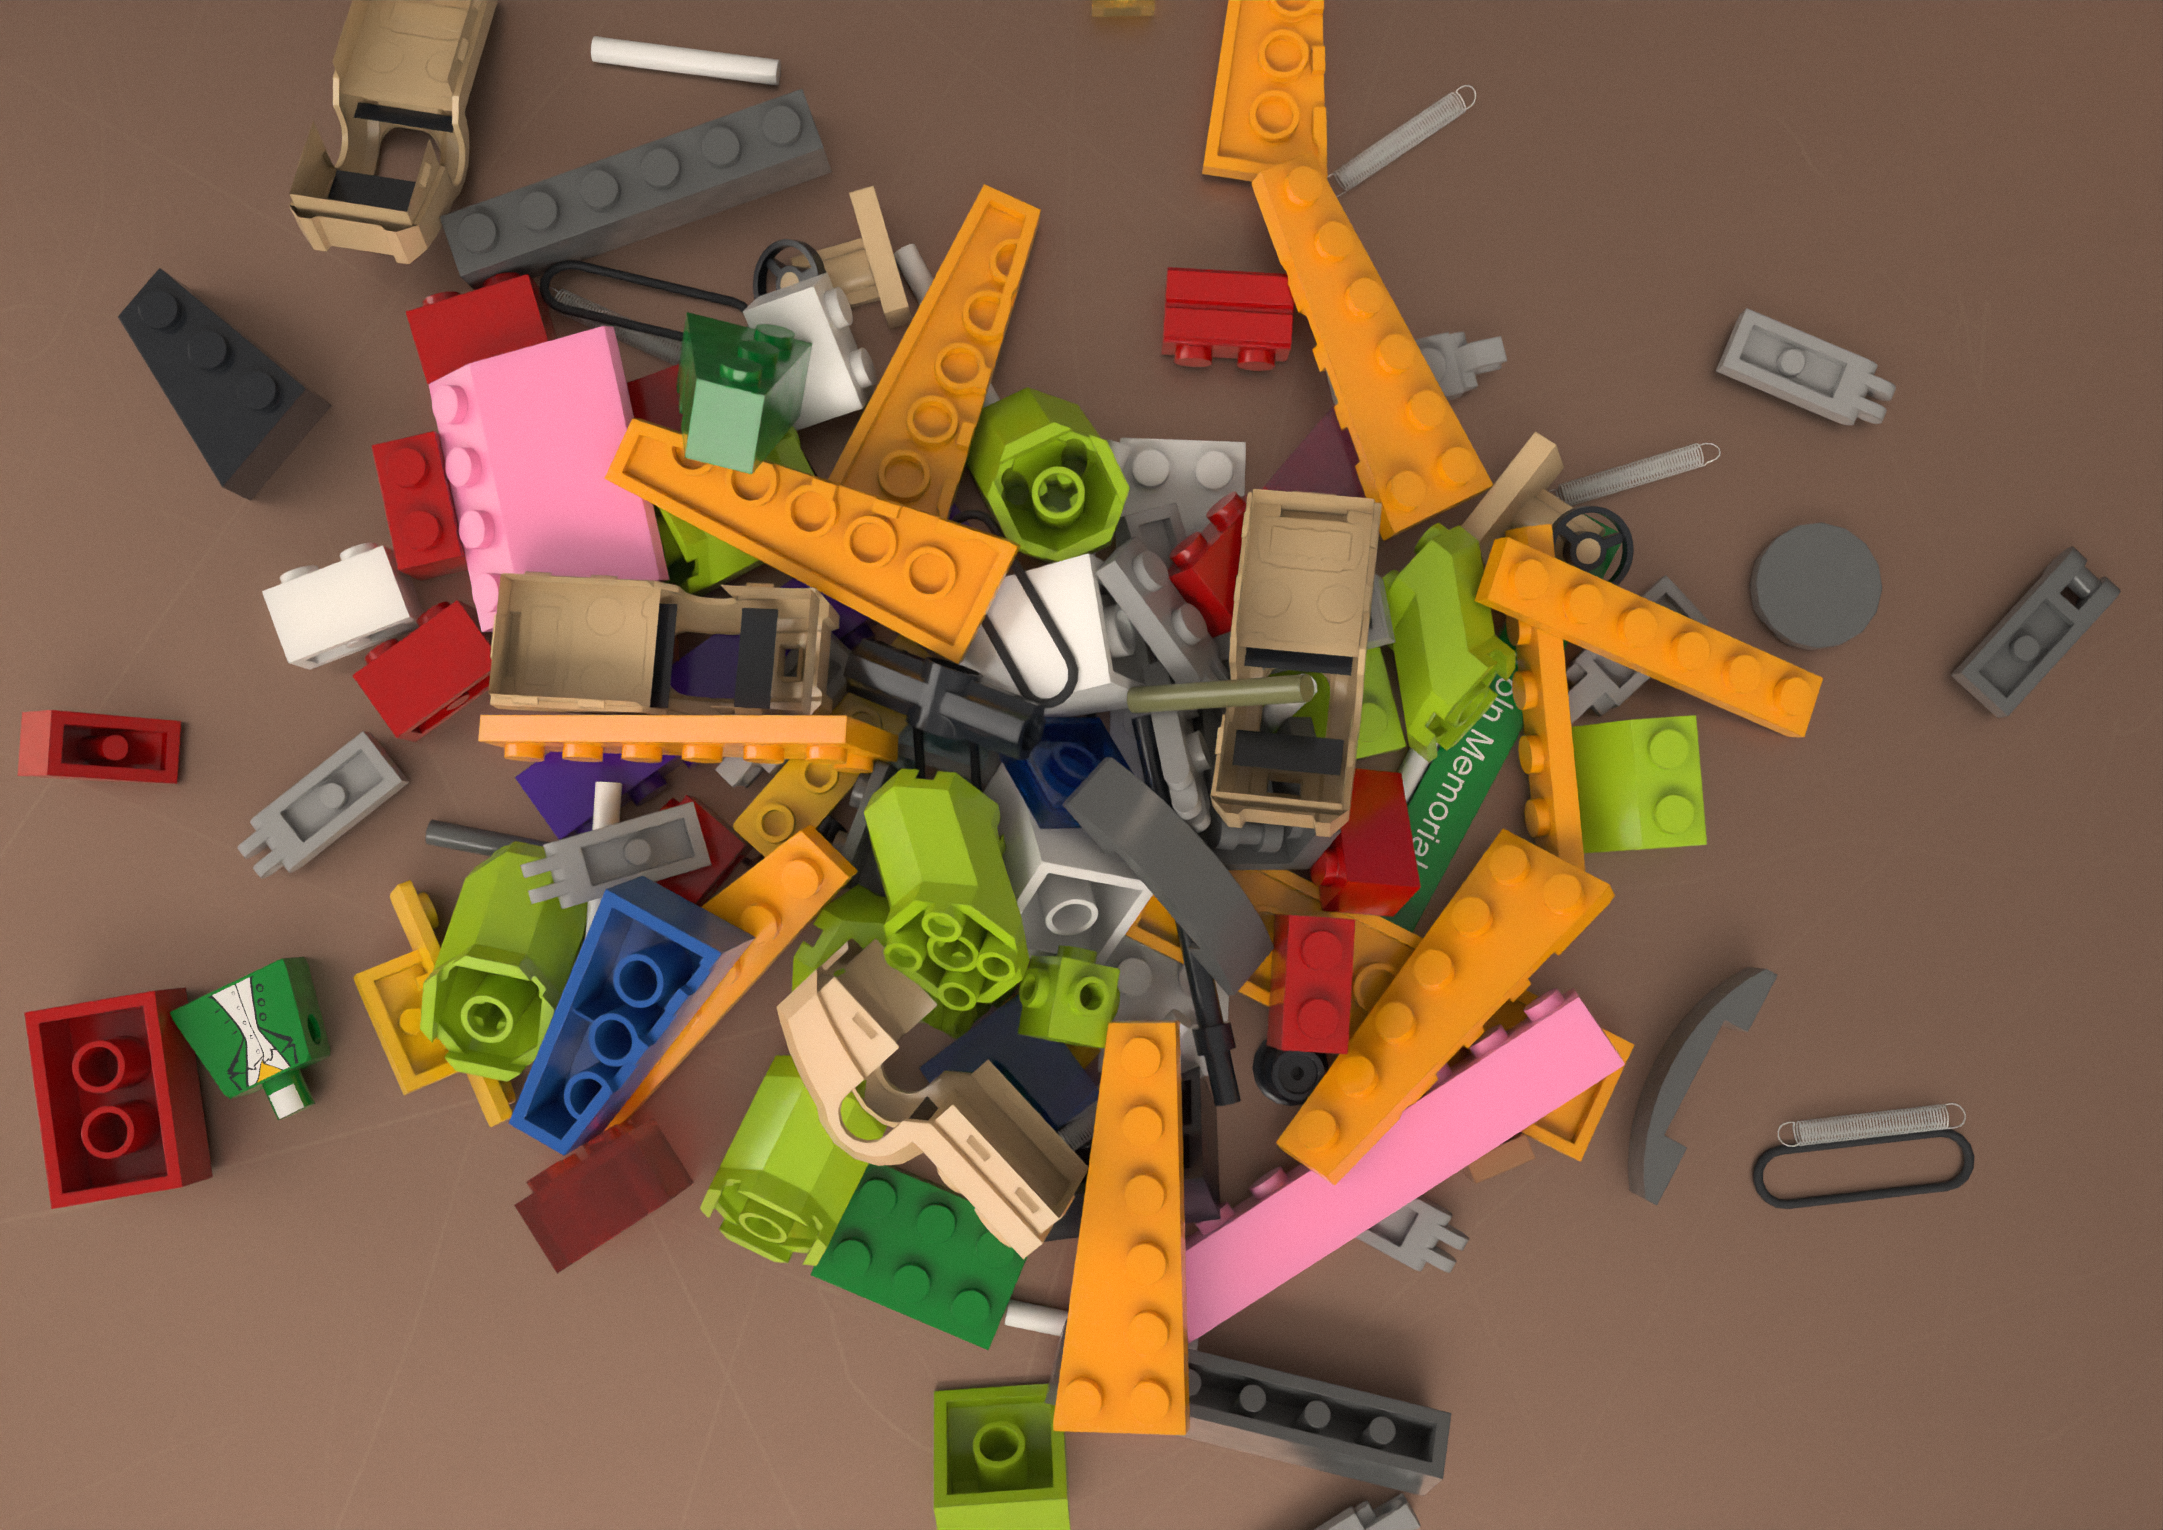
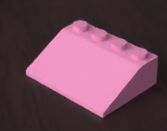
M601 326L469 363L429 384L432 409L438 426L446 474L450 482L459 524V535L463 543L472 585V596L477 608L481 632H493L494 615L497 614L500 576L503 573L524 574L525 571L550 572L554 576L590 577L591 575L618 576L617 579L653 580L659 582L670 580L653 504L604 479L632 418H634L614 327Z

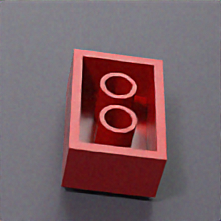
M186 987L154 990L24 1012L51 1209L181 1188L213 1178L195 1051L181 1033L170 1014L171 1011L188 1004Z

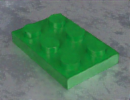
M869 1163L827 1249L817 1266L813 1267L810 1275L989 1350L1027 1257L1022 1259L1012 1247L1009 1248L1000 1242L981 1222L974 1210L975 1207L963 1194L895 1165L877 1166Z

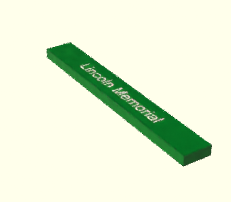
M1584 514L1605 528L1606 533L1603 536L1617 533L1616 530ZM1621 543L1608 548L1604 562L1598 568L1590 570L1589 573L1603 579ZM1505 620L1497 636L1516 652V646H1513L1509 641ZM1563 639V645L1565 650L1568 641ZM1517 652L1515 654V670L1509 679L1505 681L1496 674L1489 685V688L1498 694L1491 707L1455 746L1447 751L1442 746H1439L1437 749L1438 757L1430 762L1409 803H1407L1421 888L1393 917H1380L1412 933L1524 726L1522 710L1517 708L1512 692L1513 675L1518 671Z

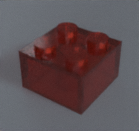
M631 1118L618 1125L615 1124L583 1145L589 1157L582 1162L578 1155L574 1153L566 1159L551 1165L526 1182L532 1194L514 1206L556 1273L561 1272L666 1204L694 1183L654 1118L638 1127L635 1126Z

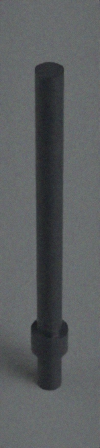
M1151 715L1133 718L1131 721L1145 784L1175 811L1172 805L1169 786L1163 776ZM1175 920L1198 1025L1197 1028L1192 1029L1197 1056L1205 1057L1215 1106H1225L1240 1102L1241 1098L1230 1050L1236 1048L1231 1021L1223 1020L1215 980L1187 949L1193 940Z

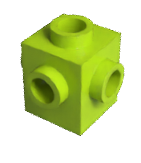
M1058 945L1057 956L1031 955L1030 966L1026 970L1019 988L1022 1011L1017 1034L1074 1046L1105 1049L1108 1023L1115 1018L1120 1005V991L1117 987L1120 969L1096 964L1098 952L1072 946Z

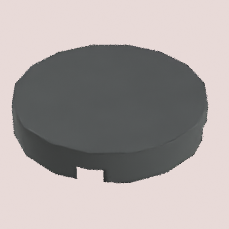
M1822 522L1796 526L1772 540L1756 559L1749 584L1753 609L1760 621H1765L1768 628L1776 633L1773 635L1783 643L1806 650L1835 647L1863 632L1877 613L1882 592L1879 565L1866 543L1845 528Z

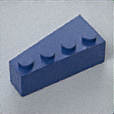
M640 876L607 888L508 1124L563 1156L602 1134L755 937L645 876Z

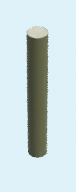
M1308 674L1137 686L1129 689L1127 705L1132 713L1226 708V705L1228 707L1304 703L1312 700L1314 684Z

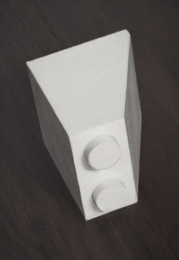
M1089 553L1025 571L1072 652L1078 667V682L1073 694L1063 704L1054 708H1045L1044 718L1046 721L1128 708L1127 693L1131 687L1145 686L1141 667L1153 663L1150 647L1095 573L1104 561ZM1016 575L1006 576L987 615L1030 691L1042 699L1052 698L1064 689L1068 680L1066 662ZM981 625L960 665L983 675L982 681L1022 696Z
M1031 751L1026 760H1017L1006 755L984 790V794L999 806L1001 820L997 829L999 836L1004 833L1006 849L1002 858L1022 917L1029 958L1031 959V955L1057 956L1058 945H1065L1098 952L1096 964L1104 965L1153 894L1118 853H1104L1062 805L1098 765Z

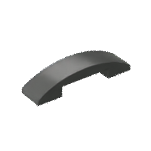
M1112 757L1104 758L1062 805L1104 853H1118L1191 937L1193 942L1187 949L1227 995H1235L1274 949L1263 921L1227 868L1196 832L1163 799Z
M1746 967L1728 977L1695 1004L1669 1036L1652 1065L1636 1106L1628 1150L1629 1191L1658 1205L1687 1149L1682 1144L1665 1136L1672 1119L1721 1026L1748 1032L1778 976L1777 974L1764 968Z

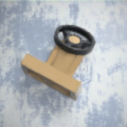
M874 186L849 192L862 238L817 251L803 241L783 239L769 245L761 254L756 264L753 276L754 299L767 294L766 279L769 269L777 277L776 290L828 273L833 288L840 287L843 290L851 308L880 300L889 329L910 324L912 321ZM789 247L797 248L803 253V255L790 258L792 266H786L775 259L776 255Z
M1535 431L1461 527L1479 540L1482 562L1485 566L1495 539L1504 538L1505 530L1526 526L1552 524L1555 558L1588 573L1590 570L1598 568L1604 562L1608 548L1622 543L1620 564L1614 575L1608 580V582L1618 586L1627 575L1633 560L1634 545L1628 526L1620 516L1609 509L1598 506L1573 508L1547 491L1564 466L1556 444ZM1597 513L1606 517L1615 525L1618 532L1603 536L1606 533L1605 528L1584 514Z

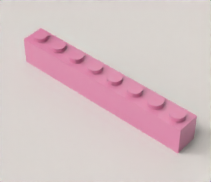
M1557 988L1549 990L1524 1008V1012L1528 1017L1507 1031L1504 1030L1501 1024L1485 1031L1469 1047L1472 1054L1452 1067L1446 1063L1437 1072L1438 1080L1416 1103L1408 1106L1403 1111L1395 1125L1335 1186L1303 1164H1300L1288 1173H1285L1282 1167H1277L1260 1177L1249 1187L1253 1195L1234 1208H1231L1227 1201L1221 1203V1219L1195 1222L1199 1230L1185 1239L1188 1344L1624 1066L1625 1063L1576 990L1572 988L1563 995Z

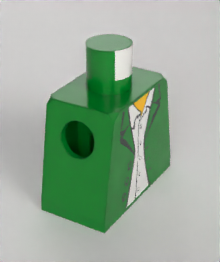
M305 957L281 958L170 1012L173 1021L223 1094L229 1099L249 1095L264 1089L278 1121L316 1104L300 1070L329 1057L331 1048L310 969Z

